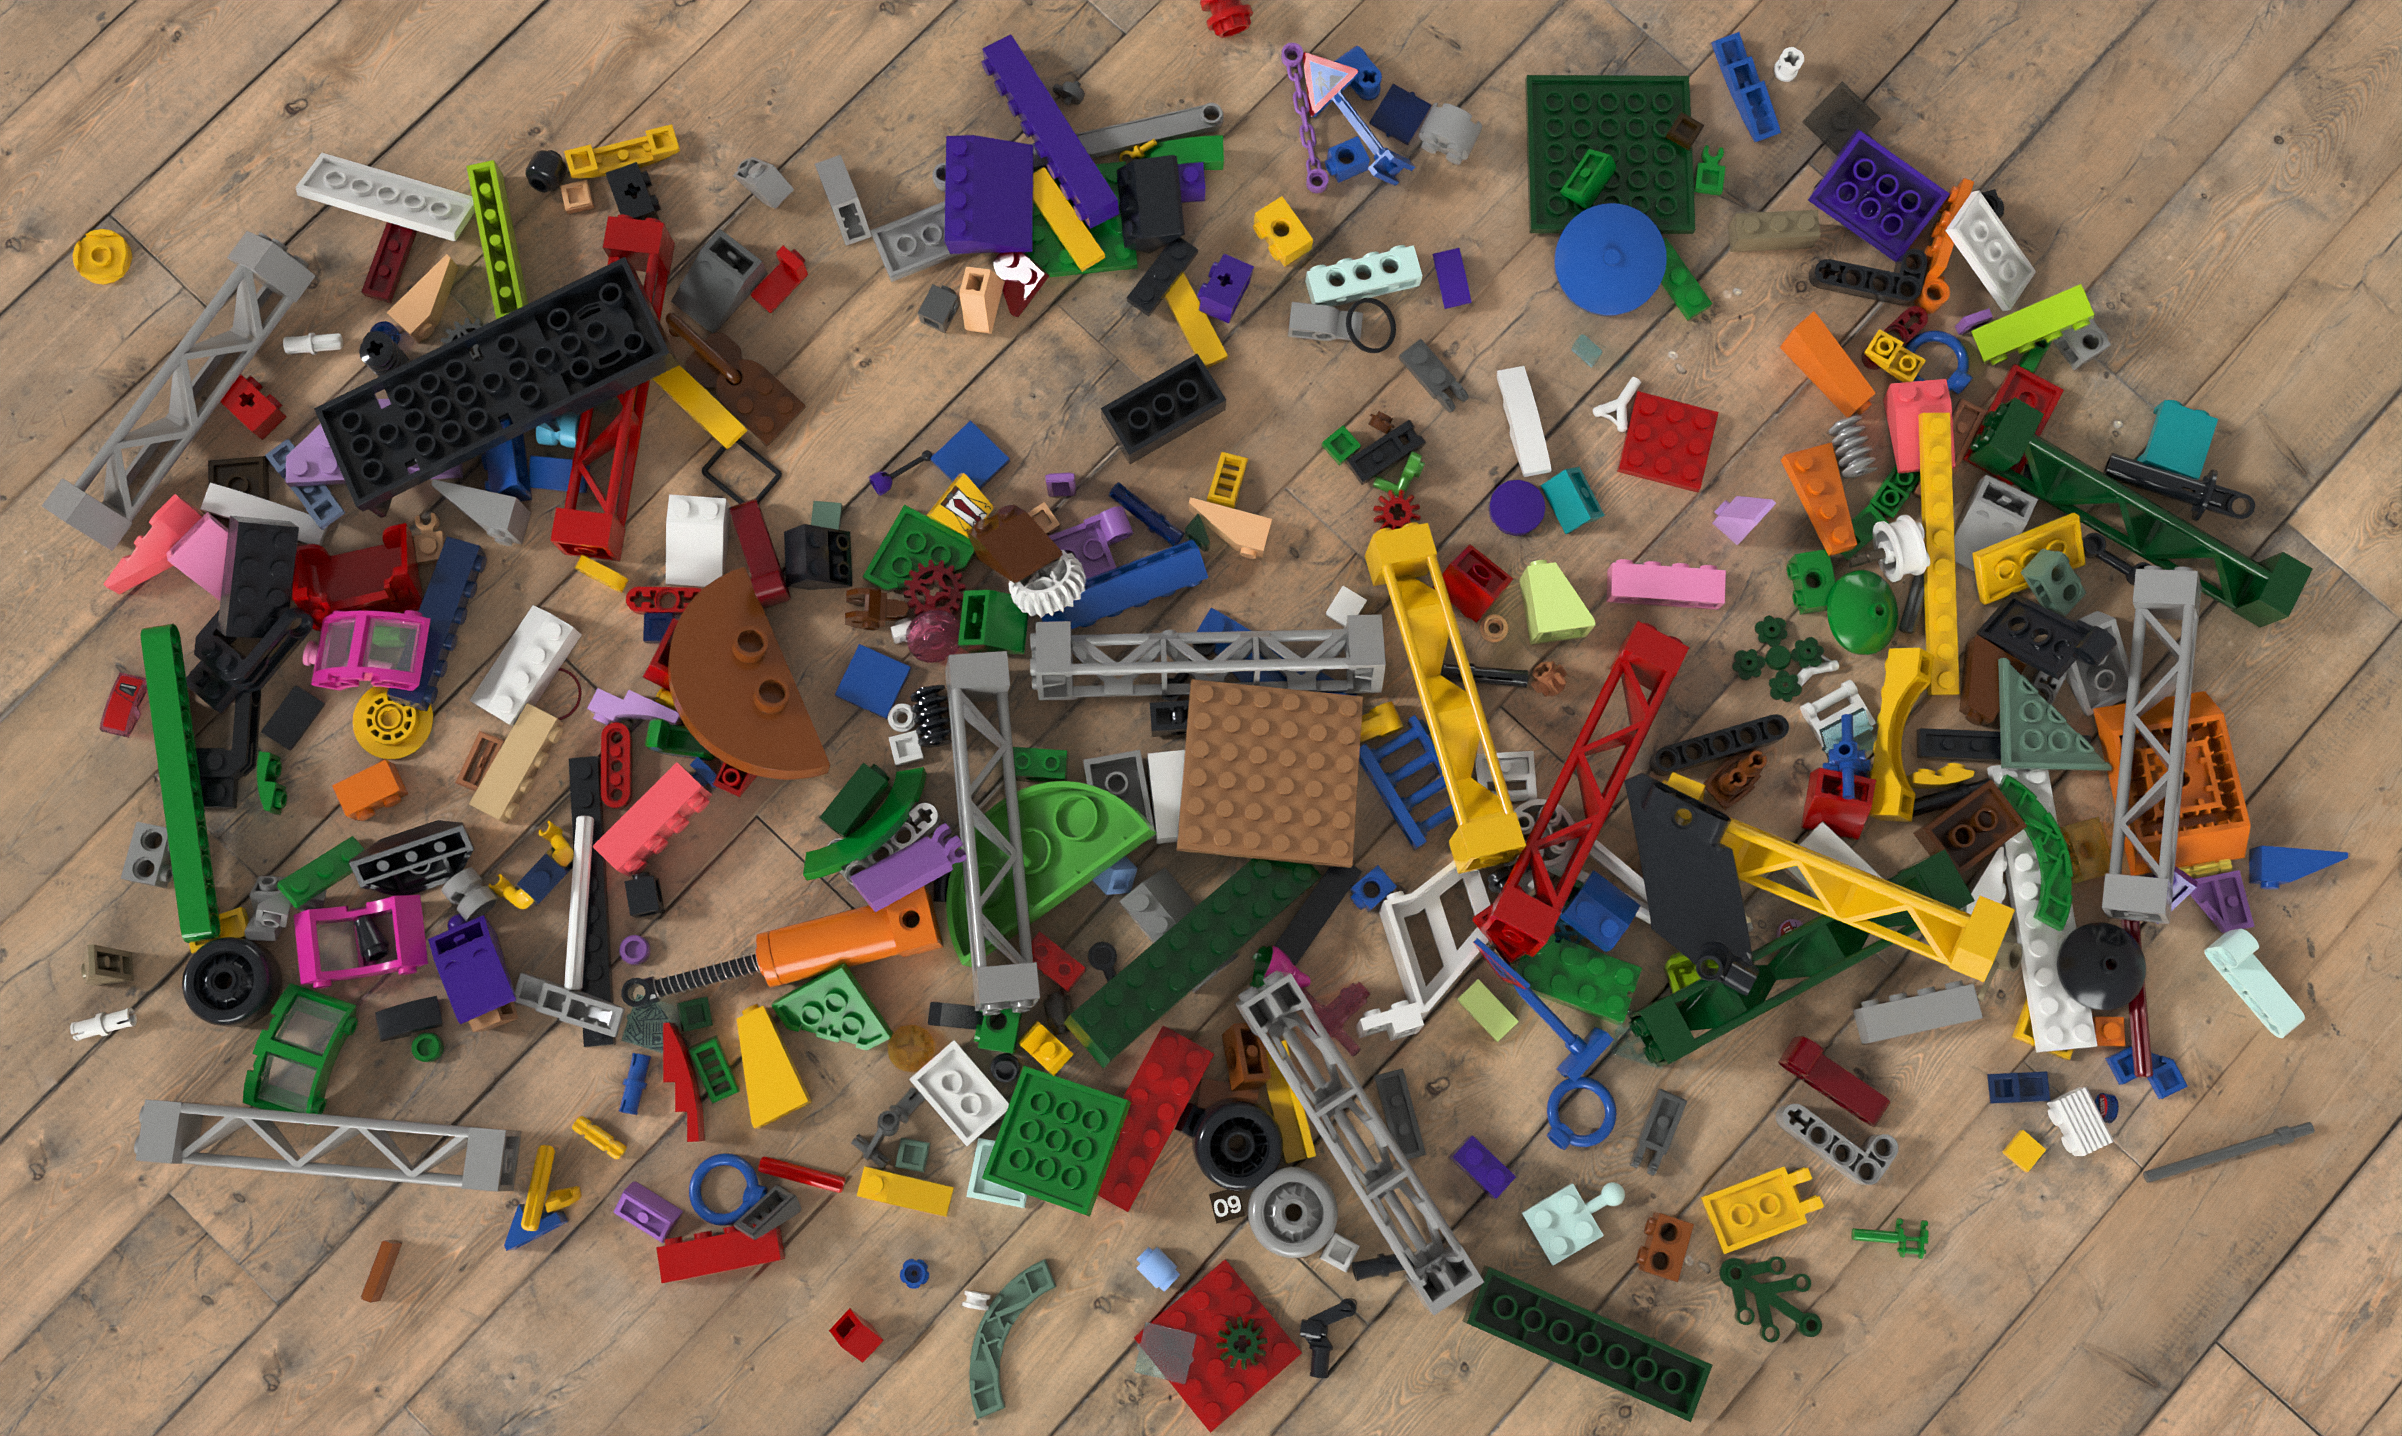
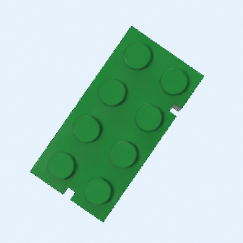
M1554 935L1549 937L1547 943L1534 957L1525 954L1515 962L1513 970L1531 985L1529 988L1537 996L1616 1025L1623 1024L1632 1000L1627 995L1634 993L1642 970L1639 966L1563 938L1555 942L1556 936Z

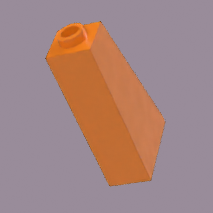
M1813 311L1791 331L1780 348L1847 418L1855 413L1861 415L1872 405L1869 400L1876 392L1819 316Z

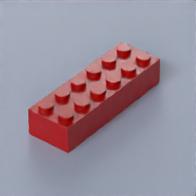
M1162 1026L1123 1099L1130 1101L1131 1105L1098 1196L1129 1212L1211 1062L1214 1053L1166 1026Z

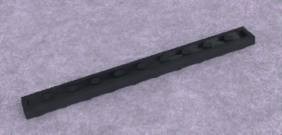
M598 756L569 758L573 851L577 817H593L592 846L604 835L600 757ZM592 847L581 992L613 1003L606 859ZM583 1028L584 1047L616 1045L615 1037Z

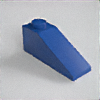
M2274 846L2255 847L2249 849V883L2260 884L2261 889H2279L2281 884L2290 883L2347 859L2348 852Z

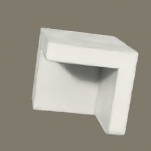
M1342 586L1326 611V616L1346 629L1347 615H1360L1367 600Z

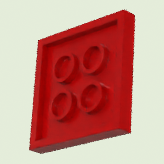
M1637 391L1617 472L1698 493L1701 489L1719 412Z

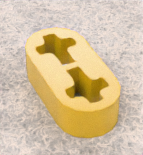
M581 555L574 567L584 575L620 593L623 592L629 582L621 574Z

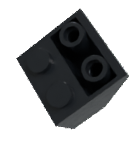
M808 524L784 531L786 587L818 590L849 588L853 586L849 531Z

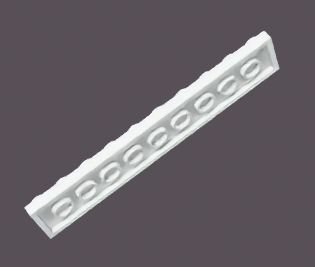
M2001 765L1987 768L1989 779H1992L1997 787L2003 776L2007 774L2021 782L2037 796L2036 799L2048 813L2052 814L2057 822L2048 770L2001 769ZM2023 829L2002 844L2001 847H2004V855L2007 857L2005 874L2011 908L2015 909L2013 918L2017 943L2022 948L2021 966L2036 1053L2096 1047L2097 1040L2091 1009L2071 998L2063 988L2057 972V956L2064 939L2077 929L2073 906L2071 904L2069 917L2062 931H2057L2033 917L2040 898L2041 874L2035 849Z

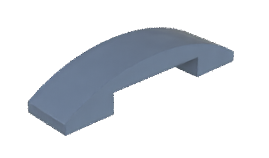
M286 439L265 455L285 481L286 456L295 448L289 439ZM325 484L290 487L321 530L345 514L344 509Z

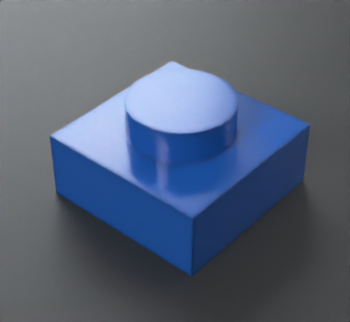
M697 757L690 764L696 770L692 776L704 787L709 783L716 789L717 787L713 786L717 774Z

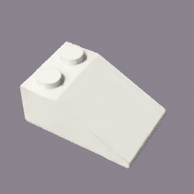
M669 494L666 519V585L705 588L717 578L725 575L731 522L729 510L731 505L726 498Z

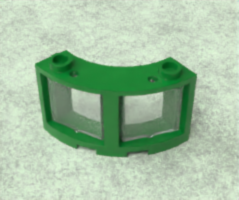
M290 983L271 1011V1014L275 1016L270 1021L268 1031L262 1029L252 1054L257 1055L253 1064L254 1070H247L242 1103L263 1110L322 1114L327 1104L325 1094L335 1061L349 1035H353L358 1026L356 1005Z

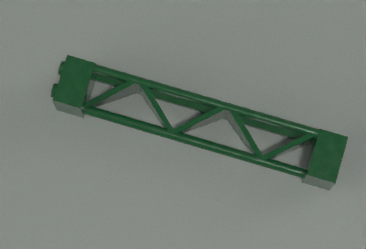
M2016 397L2005 404L2002 402L1995 411L1991 410L1984 418L1982 425L1985 427L1981 435L1977 434L1971 442L1969 448L1972 449L1968 460L1996 476L2000 475L2067 515L2076 513L2080 516L2081 523L2150 563L2161 567L2163 570H2174L2176 567H2180L2168 559L2214 558L2223 591L2200 578L2201 592L2229 607L2232 612L2260 628L2285 619L2291 614L2313 568L2285 552L2260 562L2244 555L2034 434L2044 414ZM2024 452L2034 482L2010 469V467L2020 461ZM2119 503L2128 536L2074 505Z
M1945 849L1898 871L1897 875L1887 879V881L1956 909H1961L1975 901ZM1907 910L1866 919L1886 928L1904 926L1895 932L1905 936L1920 930ZM1821 914L1752 951L1753 961L1755 962L1785 946L1768 965H1754L1759 968V973L1747 996L1723 985L1717 980L1706 981L1701 978L1675 993L1657 999L1629 1014L1631 1019L1629 1026L1637 1038L1641 1037L1646 1046L1643 1048V1052L1651 1064L1655 1063L1656 1067L1669 1065L1894 943L1880 939L1863 948L1870 933ZM1808 977L1765 1000L1776 980ZM1686 999L1684 1003L1679 1008H1677L1676 1003ZM1711 1029L1696 1038L1691 1033L1694 1030Z

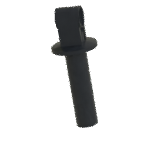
M2111 453L2103 472L2118 482L2191 504V511H2193L2192 520L2198 521L2205 510L2234 519L2248 518L2255 510V501L2251 496L2216 485L2218 471L2214 469L2207 476H2204L2201 481ZM2182 487H2183V488H2186V489H2189V490H2192V492L2187 491V490H2183ZM2238 498L2243 499L2246 503V509L2241 514H2236L2232 509L2233 502Z

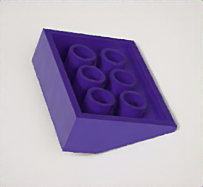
M1857 128L1808 198V201L1896 262L1908 250L1950 194Z
M976 135L946 136L945 244L950 254L1033 252V145Z

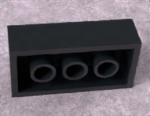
M1197 353L1102 407L1101 419L1128 463L1132 464L1225 411L1226 398Z
M230 516L217 629L225 636L262 639L283 613L290 608L299 527L292 522Z

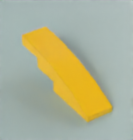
M680 365L652 378L694 421L727 450L748 431Z

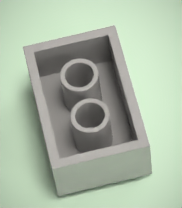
M1140 750L1083 760L1088 785L1106 790L1128 802L1154 828ZM1156 834L1153 835V836H1152L1151 838H1149L1148 840H1154V839H1156Z

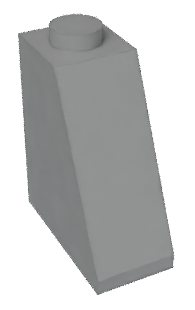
M841 155L816 163L818 175L845 245L847 246L872 237Z

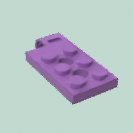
M1117 506L1085 519L1082 524L1052 534L1049 537L1061 550H1065L1066 553H1072L1079 560L1084 569L1086 579L1116 568L1108 546L1129 538L1133 535V530L1123 506Z

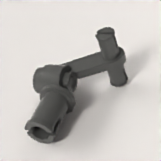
M913 1087L909 1089L896 1105L889 1107L890 1111H884L879 1115L877 1122L878 1130L871 1143L860 1134L851 1142L852 1145L863 1153V1157L867 1161L871 1159L882 1170L891 1161L878 1150L884 1137L895 1135L899 1130L900 1121L907 1123L910 1114L925 1100L920 1092L917 1095L915 1094L917 1089Z

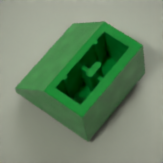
M966 590L963 595L958 646L969 653L1007 651V654H1024L1029 613H1022L1021 609L1014 604L1011 594L994 590Z

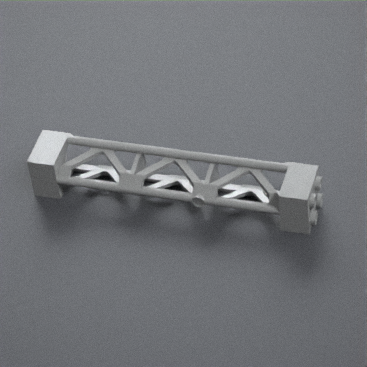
M1347 615L1346 629L1185 633L1165 630L1162 633L1072 635L1071 621L1036 622V633H1030L1032 690H1038L1039 700H1075L1078 697L1189 695L1190 683L1167 684V673H1188L1196 680L1225 682V678L1234 671H1253V682H1234L1235 684L1313 692L1382 693L1386 666L1382 615ZM1324 641L1306 658H1300L1280 643ZM1232 643L1213 660L1206 659L1187 645ZM1140 645L1120 662L1113 661L1095 647ZM1344 649L1345 658H1336ZM1272 650H1274L1276 653H1278V654H1279L1280 656H1282L1284 659H1281V658H1280L1279 656H1277ZM1252 653V660H1245ZM1073 654L1083 664H1073ZM1259 654H1260L1263 658H1265V659H1264V660H1260V659H1259ZM1161 655V662H1154ZM1167 655H1168L1174 662H1167ZM1324 669H1346V680L1316 681V677ZM1260 671H1279L1287 678V681L1260 682ZM1296 671H1307V672H1306L1305 674H1303V675H1300V674H1298ZM1161 673L1162 684L1133 685V681L1140 674ZM1204 673H1215V674H1214L1212 677H1208V676L1205 675ZM1073 675H1097L1104 682V685L1073 686ZM1113 675H1124V676H1123L1122 678H1120V679H1116Z
M1277 970L1263 979L1265 984L1258 989L1252 986L1238 995L1240 1000L1234 1004L1253 1034L1259 1036L1402 1264L1407 1272L1405 1277L1421 1303L1428 1311L1436 1315L1484 1283V1281L1357 1081L1291 973H1282ZM1295 1011H1304L1305 1015L1307 1016V1018L1309 1019L1310 1023L1312 1024V1026L1314 1027L1315 1031L1319 1036L1316 1035V1033L1301 1019V1017ZM1298 1026L1321 1051L1331 1079L1330 1081L1326 1082L1292 1029L1293 1027ZM1267 1031L1269 1032L1270 1036L1272 1037V1039H1273V1041H1274L1276 1047L1274 1046V1044L1272 1043L1271 1039H1270L1269 1036L1267 1035V1033H1266ZM1281 1035H1283L1316 1089L1314 1091L1311 1090L1295 1068L1279 1038ZM1335 1063L1351 1088H1342ZM1304 1092L1307 1094V1096L1310 1098V1100H1311V1101L1313 1102V1104L1315 1105V1110H1314V1108L1312 1107V1105H1311V1103L1309 1102V1100L1307 1099V1097H1306V1095L1304 1094ZM1356 1094L1369 1117L1350 1098L1351 1096ZM1348 1107L1371 1131L1382 1161L1376 1163L1343 1108ZM1320 1116L1322 1117V1119H1323L1325 1125L1327 1126L1329 1132L1327 1131L1326 1127L1324 1126V1124L1322 1123L1321 1119L1319 1118ZM1332 1116L1367 1169L1365 1172L1361 1170L1345 1148L1330 1120ZM1386 1146L1389 1147L1403 1170L1393 1169ZM1356 1175L1359 1177V1179L1362 1181V1183L1366 1186V1191L1364 1190L1363 1186H1362L1361 1183L1359 1182V1180H1358V1178L1356 1177ZM1408 1177L1421 1200L1402 1180L1403 1178ZM1399 1188L1423 1214L1432 1242L1426 1243L1394 1192V1189ZM1383 1197L1417 1249L1415 1253H1413L1397 1231L1381 1201ZM1371 1199L1374 1200V1202H1375V1204H1376L1378 1210H1377L1376 1207L1374 1206V1204H1373V1202L1371 1201ZM1438 1228H1440L1441 1232L1450 1244V1246H1448L1445 1249L1443 1247ZM1408 1258H1409V1259L1412 1261V1263L1415 1265V1267H1416L1415 1269L1413 1268V1266H1412L1411 1263L1409 1262Z

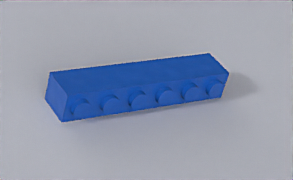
M1192 539L1086 579L1085 591L1080 594L1081 599L1073 600V607L1066 606L1064 612L1056 611L1053 616L1047 613L1041 620L1042 622L1071 621V629L1079 626L1088 627L1095 624L1100 618L1118 616L1124 609L1132 606L1142 607L1148 604L1149 600L1156 597L1171 596L1177 589L1185 586L1195 587L1201 584L1202 580L1209 578L1199 547Z

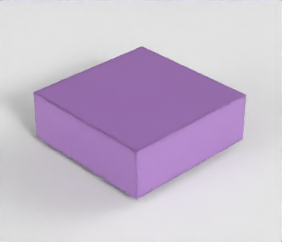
M1988 308L1963 317L1955 326L1958 335L1969 333L1988 324L1993 318L1992 313Z

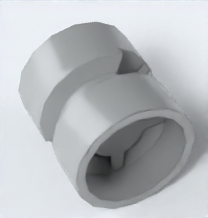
M472 867L466 868L454 875L442 888V893L451 904H458L457 911L466 922L485 915L498 902V898L488 886H482L483 879Z

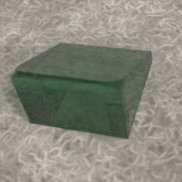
M1197 514L1185 528V537L1189 540L1193 539L1202 551L1208 552L1210 541L1201 517Z

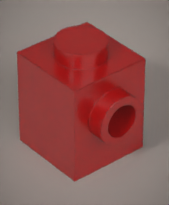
M851 1308L829 1330L838 1344L862 1363L884 1341L872 1324Z

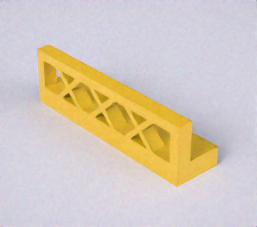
M1283 1040L1281 1042L1290 1057L1286 1040ZM1266 1049L1271 1079L1265 1083L1274 1119L1282 1133L1285 1162L1287 1164L1315 1157L1316 1153L1304 1108Z

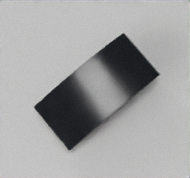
M437 996L410 1001L375 1012L380 1042L409 1037L412 1032L442 1027L443 1024Z

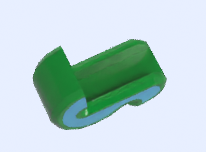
M657 718L649 722L645 746L649 750L677 757H699L702 761L715 759V756L694 738L687 727L671 725L666 720Z

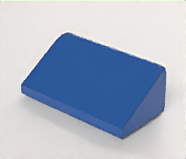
M531 455L529 460L530 488L567 491L573 459ZM587 465L586 468L590 472V465ZM582 475L579 493H587L588 483Z

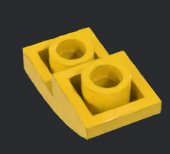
M1881 329L1878 330L1864 352L1874 363L1903 383L1913 382L1926 361L1924 358L1902 347L1904 342Z
M1948 763L1947 766L1938 769L1936 775L1933 770L1918 769L1917 772L1907 776V780L1910 786L1916 789L1943 788L1974 777V771L1965 769V765Z

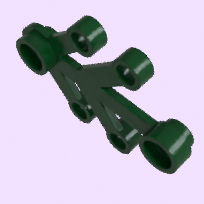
M1772 1256L1767 1261L1746 1264L1738 1258L1725 1260L1720 1266L1719 1275L1721 1281L1732 1289L1736 1307L1734 1316L1739 1324L1750 1325L1755 1318L1753 1310L1747 1307L1745 1287L1754 1294L1761 1324L1760 1337L1764 1341L1773 1343L1780 1336L1778 1327L1773 1324L1769 1305L1796 1322V1329L1801 1335L1815 1337L1821 1332L1822 1321L1819 1316L1810 1312L1803 1313L1776 1295V1293L1792 1290L1808 1291L1811 1287L1809 1276L1797 1273L1792 1278L1760 1284L1750 1276L1766 1272L1780 1275L1786 1269L1784 1259ZM1774 1260L1780 1262V1269L1774 1271L1771 1267ZM1735 1267L1740 1271L1737 1279H1733L1730 1274L1731 1270ZM1799 1277L1805 1279L1806 1284L1803 1288L1797 1286L1796 1282ZM1743 1310H1747L1749 1313L1747 1321L1740 1319V1313ZM1810 1319L1815 1322V1328L1811 1331L1806 1327V1323ZM1769 1327L1774 1330V1336L1770 1339L1765 1336V1331Z

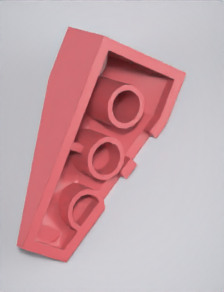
M174 494L150 519L149 523L152 527L145 536H138L134 541L136 547L132 555H127L121 559L104 585L120 595L174 566L167 560L166 553L204 514Z

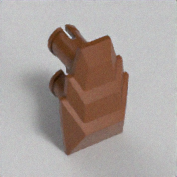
M1754 749L1743 755L1739 753L1732 759L1727 758L1703 783L1705 789L1724 810L1740 801L1755 788L1754 784L1760 779V772L1767 764L1766 755L1762 756L1763 752Z

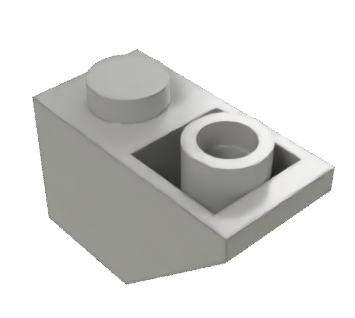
M754 157L742 161L737 168L738 171L733 175L739 183L763 204L774 209L794 190L774 165Z

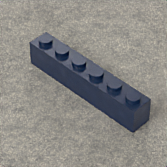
M447 536L418 611L423 614L422 617L431 618L420 684L413 691L389 688L387 695L393 702L427 711L429 705L435 702L438 694L436 686L439 678H443L447 671L448 662L446 660L449 652L453 651L456 647L458 640L456 633L459 625H463L468 612L466 606L469 598L473 599L476 594L479 572L482 573L486 567L487 557L481 546ZM411 630L396 670L410 672L416 630Z

